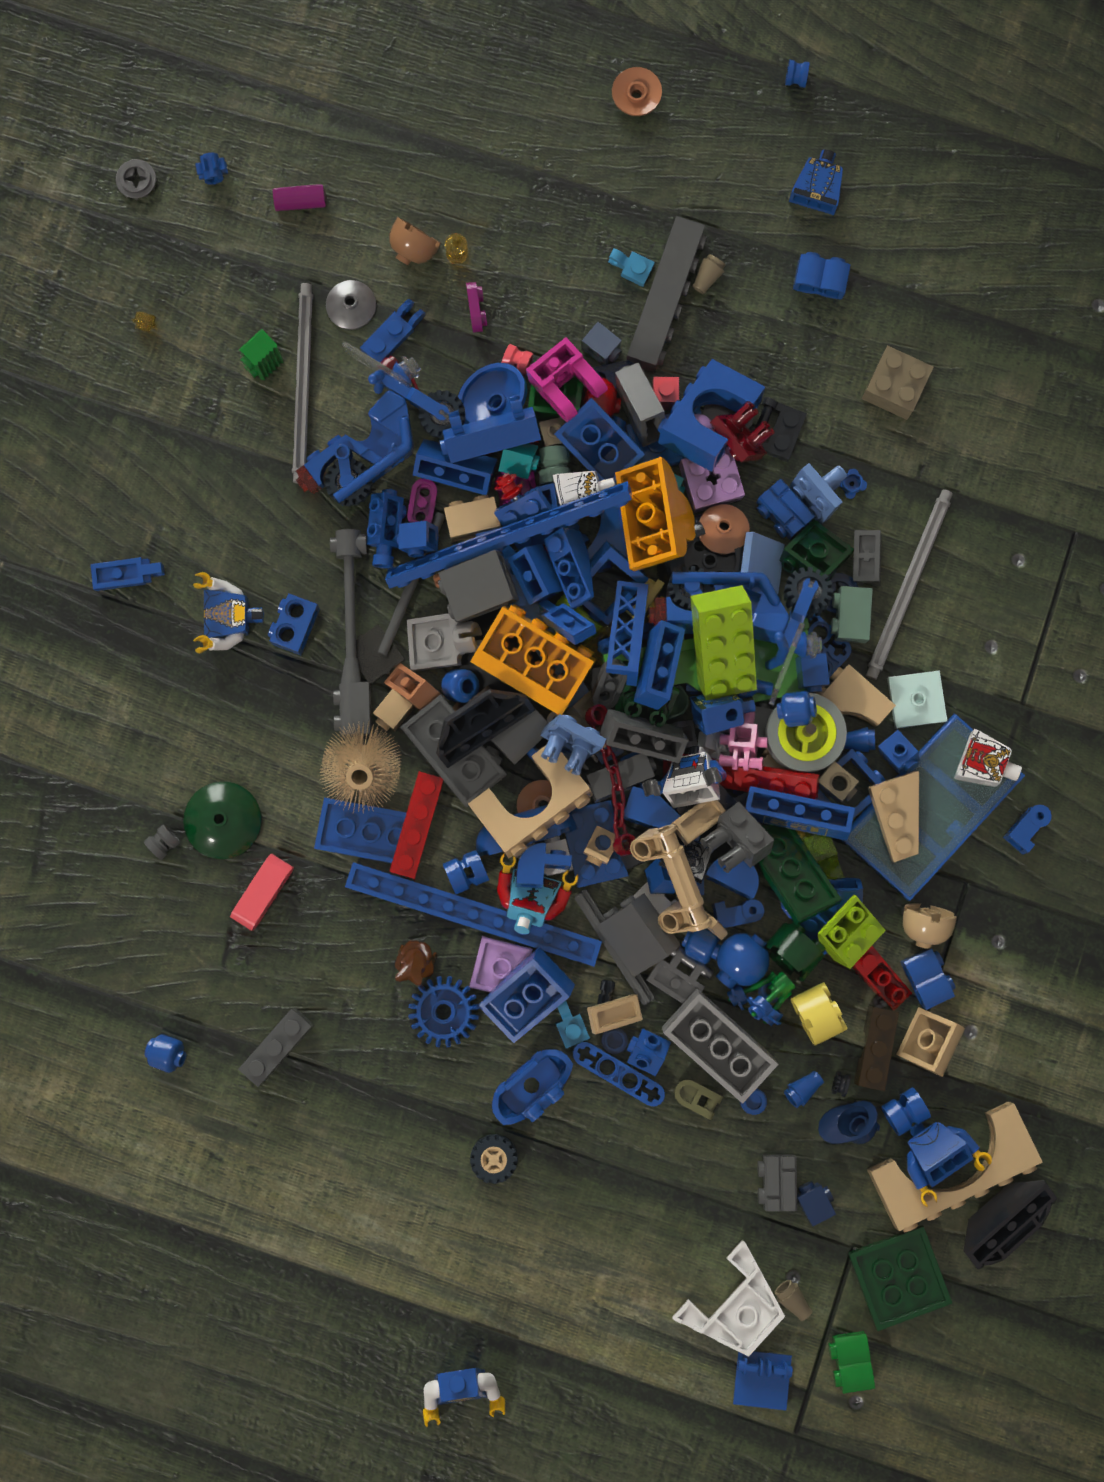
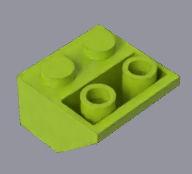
M853 895L818 932V939L833 960L851 969L886 930L860 899Z

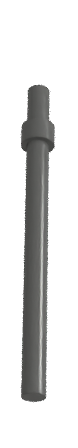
M436 512L432 524L438 527L439 540V531L446 516ZM420 578L412 580L410 584L405 586L378 649L379 654L388 655Z

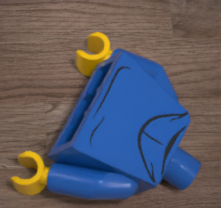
M935 1122L928 1128L922 1123L919 1125L915 1124L910 1131L913 1138L908 1141L911 1151L907 1154V1171L916 1189H920L922 1193L921 1202L925 1207L928 1206L924 1201V1197L928 1194L932 1195L937 1203L936 1193L929 1190L927 1185L929 1184L931 1187H934L972 1161V1155L975 1157L974 1166L979 1171H984L985 1169L979 1162L980 1158L985 1159L989 1165L992 1163L990 1154L980 1152L978 1144L964 1129L952 1126L945 1127L940 1122Z

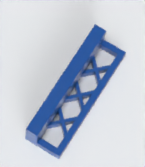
M617 581L606 673L627 675L626 685L637 686L649 584ZM622 590L635 591L637 596L627 602L621 595ZM628 610L634 618L625 624L618 615ZM625 632L631 638V641L622 646L616 640V637ZM623 654L629 661L628 666L612 665L613 659Z

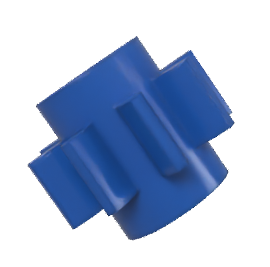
M217 153L203 154L200 156L201 163H195L199 179H204L206 184H218L224 180L223 175L228 174L224 157L219 158Z

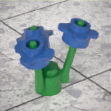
M781 971L778 975L772 972L765 979L745 989L741 985H735L734 988L727 992L728 1001L732 1002L733 1006L739 1005L741 1010H744L742 1005L749 1002L750 1007L748 1011L755 1019H762L764 1024L771 1026L774 1023L781 1025L780 1019L783 1017V1014L778 1009L792 995L791 991L796 986L784 972ZM771 983L768 989L772 993L766 999L759 995L755 999L752 997L747 998L746 994ZM777 998L778 1001L775 1005H771L770 1002Z

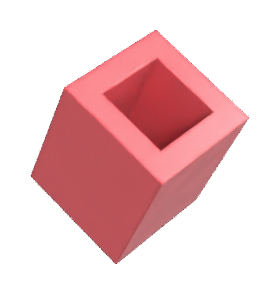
M653 377L652 389L664 410H671L674 403L679 400V377Z

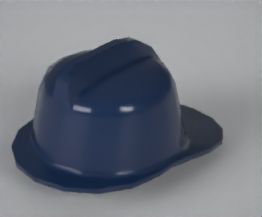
M858 1101L832 1108L819 1121V1134L824 1141L831 1144L846 1142L865 1144L880 1130V1125L877 1122L878 1114L876 1107L871 1102Z

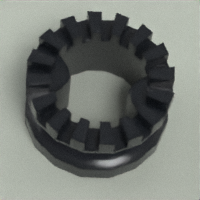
M837 1071L834 1077L836 1082L832 1083L835 1085H832L831 1093L836 1094L839 1092L842 1097H845L849 1089L851 1074L842 1075L840 1071Z

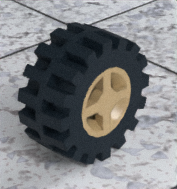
M499 1134L486 1135L478 1140L470 1156L471 1167L476 1176L484 1182L492 1184L504 1182L510 1178L516 1170L518 1154L514 1144L508 1138Z

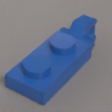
M141 557L90 564L94 591L145 585L152 582V577L165 575V568L161 562L150 564L149 559H142Z
M547 599L538 603L541 620L574 645L596 634L595 625L563 603L557 607Z

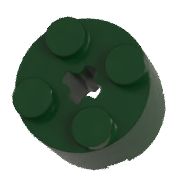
M794 921L791 924L783 923L767 941L764 948L771 951L769 957L789 975L793 972L799 975L797 980L803 982L824 958L823 952L826 948L818 940L809 939L804 934L806 931L800 924L796 925Z

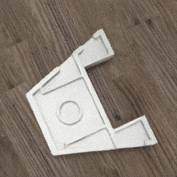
M741 1240L726 1258L746 1279L710 1318L701 1312L689 1299L672 1318L680 1324L682 1323L742 1354L750 1356L781 1322L785 1315L748 1246Z

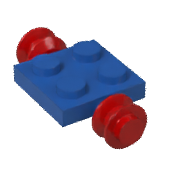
M503 474L496 480L497 485L494 487L495 490H502V500H511L494 511L503 527L553 509L538 486L520 495L523 484L515 483L516 474ZM565 526L556 527L554 531L546 535H541V533L534 535L524 543L517 544L515 542L514 544L519 551L528 546L543 544L547 552L543 540L562 527L565 528Z

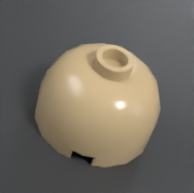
M919 903L906 904L903 912V928L908 937L916 941L917 946L930 949L932 945H939L950 938L957 919L953 912L931 905L930 908H920L921 904Z

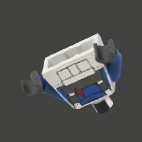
M692 746L689 748L688 755L682 756L680 763H671L670 769L661 781L656 779L647 780L642 783L645 797L652 794L654 796L664 794L672 807L677 808L720 800L719 783L726 779L727 773L718 761L712 760L710 755L704 752L702 747Z

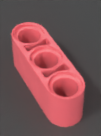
M270 854L233 909L230 918L247 929L254 931L290 877L294 867L274 854Z

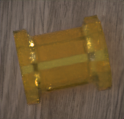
M458 233L449 235L445 240L446 257L451 263L461 264L468 257L467 240Z

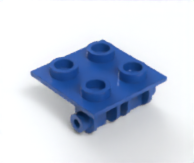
M753 1351L750 1356L738 1352L733 1404L786 1410L789 1379L792 1377L793 1367L791 1366L792 1355Z

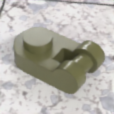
M689 1079L681 1080L674 1089V1097L677 1102L711 1121L715 1115L713 1111L717 1103L720 1104L723 1096ZM701 1095L708 1098L704 1107L697 1104Z

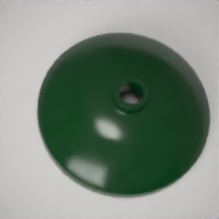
M221 781L202 787L190 798L185 808L183 824L189 842L197 851L214 859H230L245 853L255 843L261 830L262 814L257 800L247 789L232 782ZM219 814L224 816V821L221 824H217L215 821L216 816Z

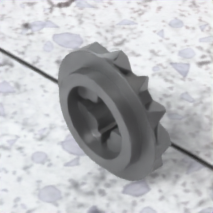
M138 159L122 164L116 174V185L119 191L126 198L130 197L135 200L147 197L154 190L155 182L157 181L152 166ZM136 171L140 179L143 180L139 181L137 188L130 181L135 179Z

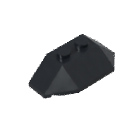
M489 689L444 719L436 754L444 765L449 768L534 712L535 708L525 694Z
M1044 1180L1007 1184L968 1219L963 1252L977 1269L1004 1261L1043 1226L1057 1197Z

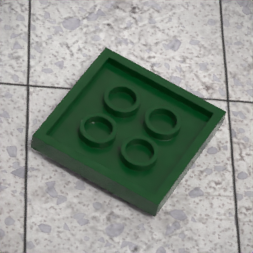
M922 1225L911 1231L902 1232L848 1252L877 1331L953 1304L927 1233Z

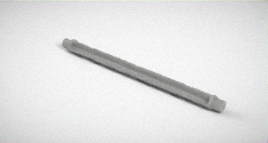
M302 283L300 293L298 294L299 326L292 468L293 483L297 484L305 483L304 473L307 472L304 464H306L311 318L312 299L314 298L312 284Z
M943 489L939 498H936V503L872 659L868 664L869 669L866 677L877 680L879 673L883 670L884 663L948 507H950V499L953 493Z

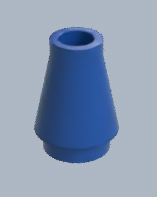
M865 727L847 732L843 749H853L868 753L869 750H875V730Z
M813 1071L788 1084L784 1094L794 1107L805 1106L824 1081L816 1071Z

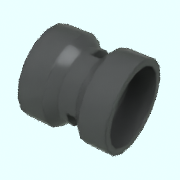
M164 824L157 829V833L154 836H149L144 841L147 848L161 861L168 855V851L171 848H176L181 843L177 836Z

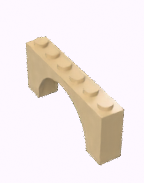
M849 664L844 669L839 666L830 677L833 682L827 688L822 687V692L815 693L833 702L842 715L860 718L871 724L874 728L896 706ZM766 748L762 753L765 757L763 759V766L785 769L772 758Z
M1006 1102L985 1112L990 1130L988 1154L992 1157V1163L989 1165L984 1160L982 1164L985 1168L984 1171L978 1170L967 1181L954 1187L943 1189L928 1188L936 1193L937 1203L934 1197L928 1194L924 1197V1201L928 1206L925 1207L921 1202L922 1193L920 1189H916L914 1183L904 1175L895 1160L891 1158L867 1169L895 1229L898 1231L903 1230L904 1232L911 1231L918 1227V1222L926 1218L930 1221L940 1217L942 1210L949 1207L951 1209L959 1208L966 1203L965 1199L984 1196L990 1192L989 1188L994 1185H1007L1013 1181V1176L1021 1172L1023 1175L1037 1170L1036 1165L1042 1163V1160L1014 1103Z

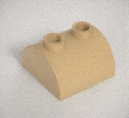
M918 1007L896 1055L943 1077L965 1028Z

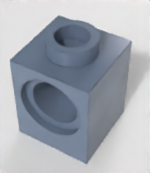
M597 322L583 338L581 349L605 367L609 361L613 363L620 356L622 340L601 323Z

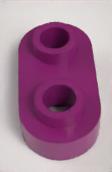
M476 282L466 283L472 330L473 333L482 332V326H487L485 310L480 311L479 302H484L482 286L477 287Z
M421 478L413 484L407 513L409 523L419 522L416 520L419 514L425 515L424 521L432 523L438 495L437 487L433 481ZM424 489L430 492L426 497L420 495V492Z

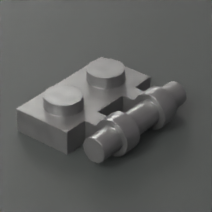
M680 946L670 954L672 956L670 963L661 960L655 965L646 981L683 1004L696 989H699L701 992L703 991L705 986L696 981L699 975L709 980L714 970L707 967L706 964L688 957L685 954V949ZM680 962L693 969L689 976L676 968Z

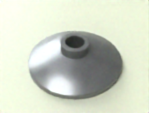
M347 280L338 283L330 290L326 299V311L330 320L336 326L346 330H356L367 325L374 317L376 299L372 290L364 283ZM351 298L355 302L353 305H347L346 300Z

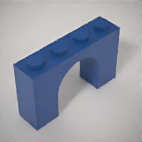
M711 359L706 367L702 366L694 384H688L684 391L683 399L681 401L677 400L674 403L669 418L665 417L658 427L660 432L658 443L712 472L725 454L728 439L699 423L693 412L707 404L721 405L737 412L747 401L754 405L752 408L754 410L758 408L762 401L765 386Z

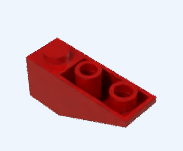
M873 946L852 967L893 1011L912 994Z

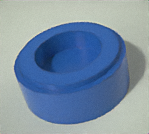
M757 1088L743 1104L740 1102V1105L746 1113L757 1115L765 1110L767 1098Z

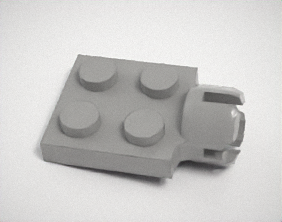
M449 613L407 620L410 670L414 672L461 665L462 655L476 652L483 641H475L474 638L482 635L478 623L472 621L456 622L455 619L450 617Z

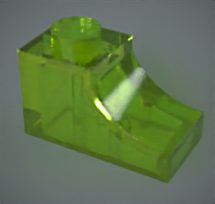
M815 834L802 840L828 879L844 878L838 861V853L831 837Z

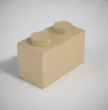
M481 495L475 497L472 502L454 501L448 504L449 507L444 508L452 543L475 538L477 533L501 528L500 521L494 514L497 508L494 497L489 498L488 495Z

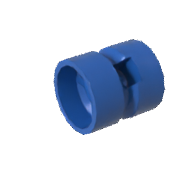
M477 849L464 854L462 860L455 858L443 863L455 894L468 890L472 883L477 886L489 881ZM471 866L473 873L467 876L464 868Z
M913 1087L900 1094V1100L892 1099L881 1106L886 1119L898 1136L911 1130L913 1123L919 1125L931 1118L927 1106Z

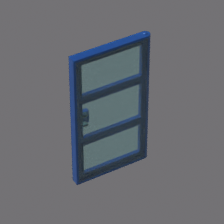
M953 714L919 751V764L913 770L919 771V854L897 862H891L873 803L852 823L848 840H841L907 901H911L1025 776L1020 772L1017 781L1002 777L1000 784L996 787L954 779L969 735L973 731L956 714Z

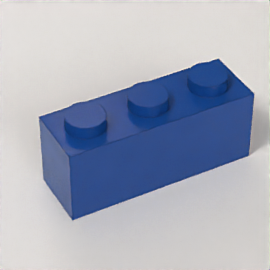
M423 439L416 453L413 476L487 496L493 482L497 459L481 455L450 463L449 456H443L440 443Z
M661 620L649 631L634 702L659 710L670 700L685 628Z

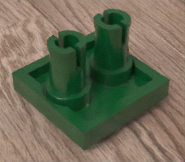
M625 683L614 710L624 712L628 716L631 714V717L647 718L652 725L656 723L657 727L663 726L667 722L678 697L679 689L673 687L670 700L659 710L634 702L637 686H630Z

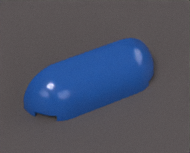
M548 805L512 815L520 818L533 817L540 814ZM569 813L567 820L559 825L555 823L547 829L548 833L538 841L534 839L529 844L576 830L577 825L573 816ZM483 826L476 839V849L479 857L503 852Z

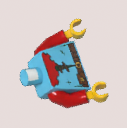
M504 854L501 855L500 863L503 866V870L499 872L497 893L502 906L507 909V917L516 920L514 927L516 932L529 934L531 925L542 927L546 920H552L564 911L572 893L570 890L571 886L576 885L579 881L578 874L575 877V881L569 883L566 880L569 870L564 872L562 876L563 886H561V881L544 877L542 889L515 887L517 869L514 868L513 873L510 872V869L515 865L516 857L513 856V861L510 865H505L503 862Z

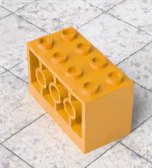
M515 604L510 605V607H502L470 662L554 713L563 715L597 660L592 657L594 652L583 645L577 648L558 632L554 634L547 630L549 626L542 620L527 618L525 616L527 612ZM516 636L520 645L519 647L512 648L509 638ZM539 650L542 661L538 660L535 662L531 652ZM562 664L565 674H555L556 670L553 666Z

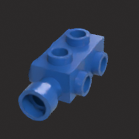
M383 489L382 493L371 494L366 545L377 547L372 566L377 568H393L394 557L391 556L392 549L399 548L397 544L399 524L402 523V519L406 516L407 509L403 505L404 498L397 496L396 490Z

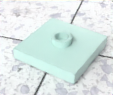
M940 670L887 678L890 701L896 705L892 709L895 729L947 722Z

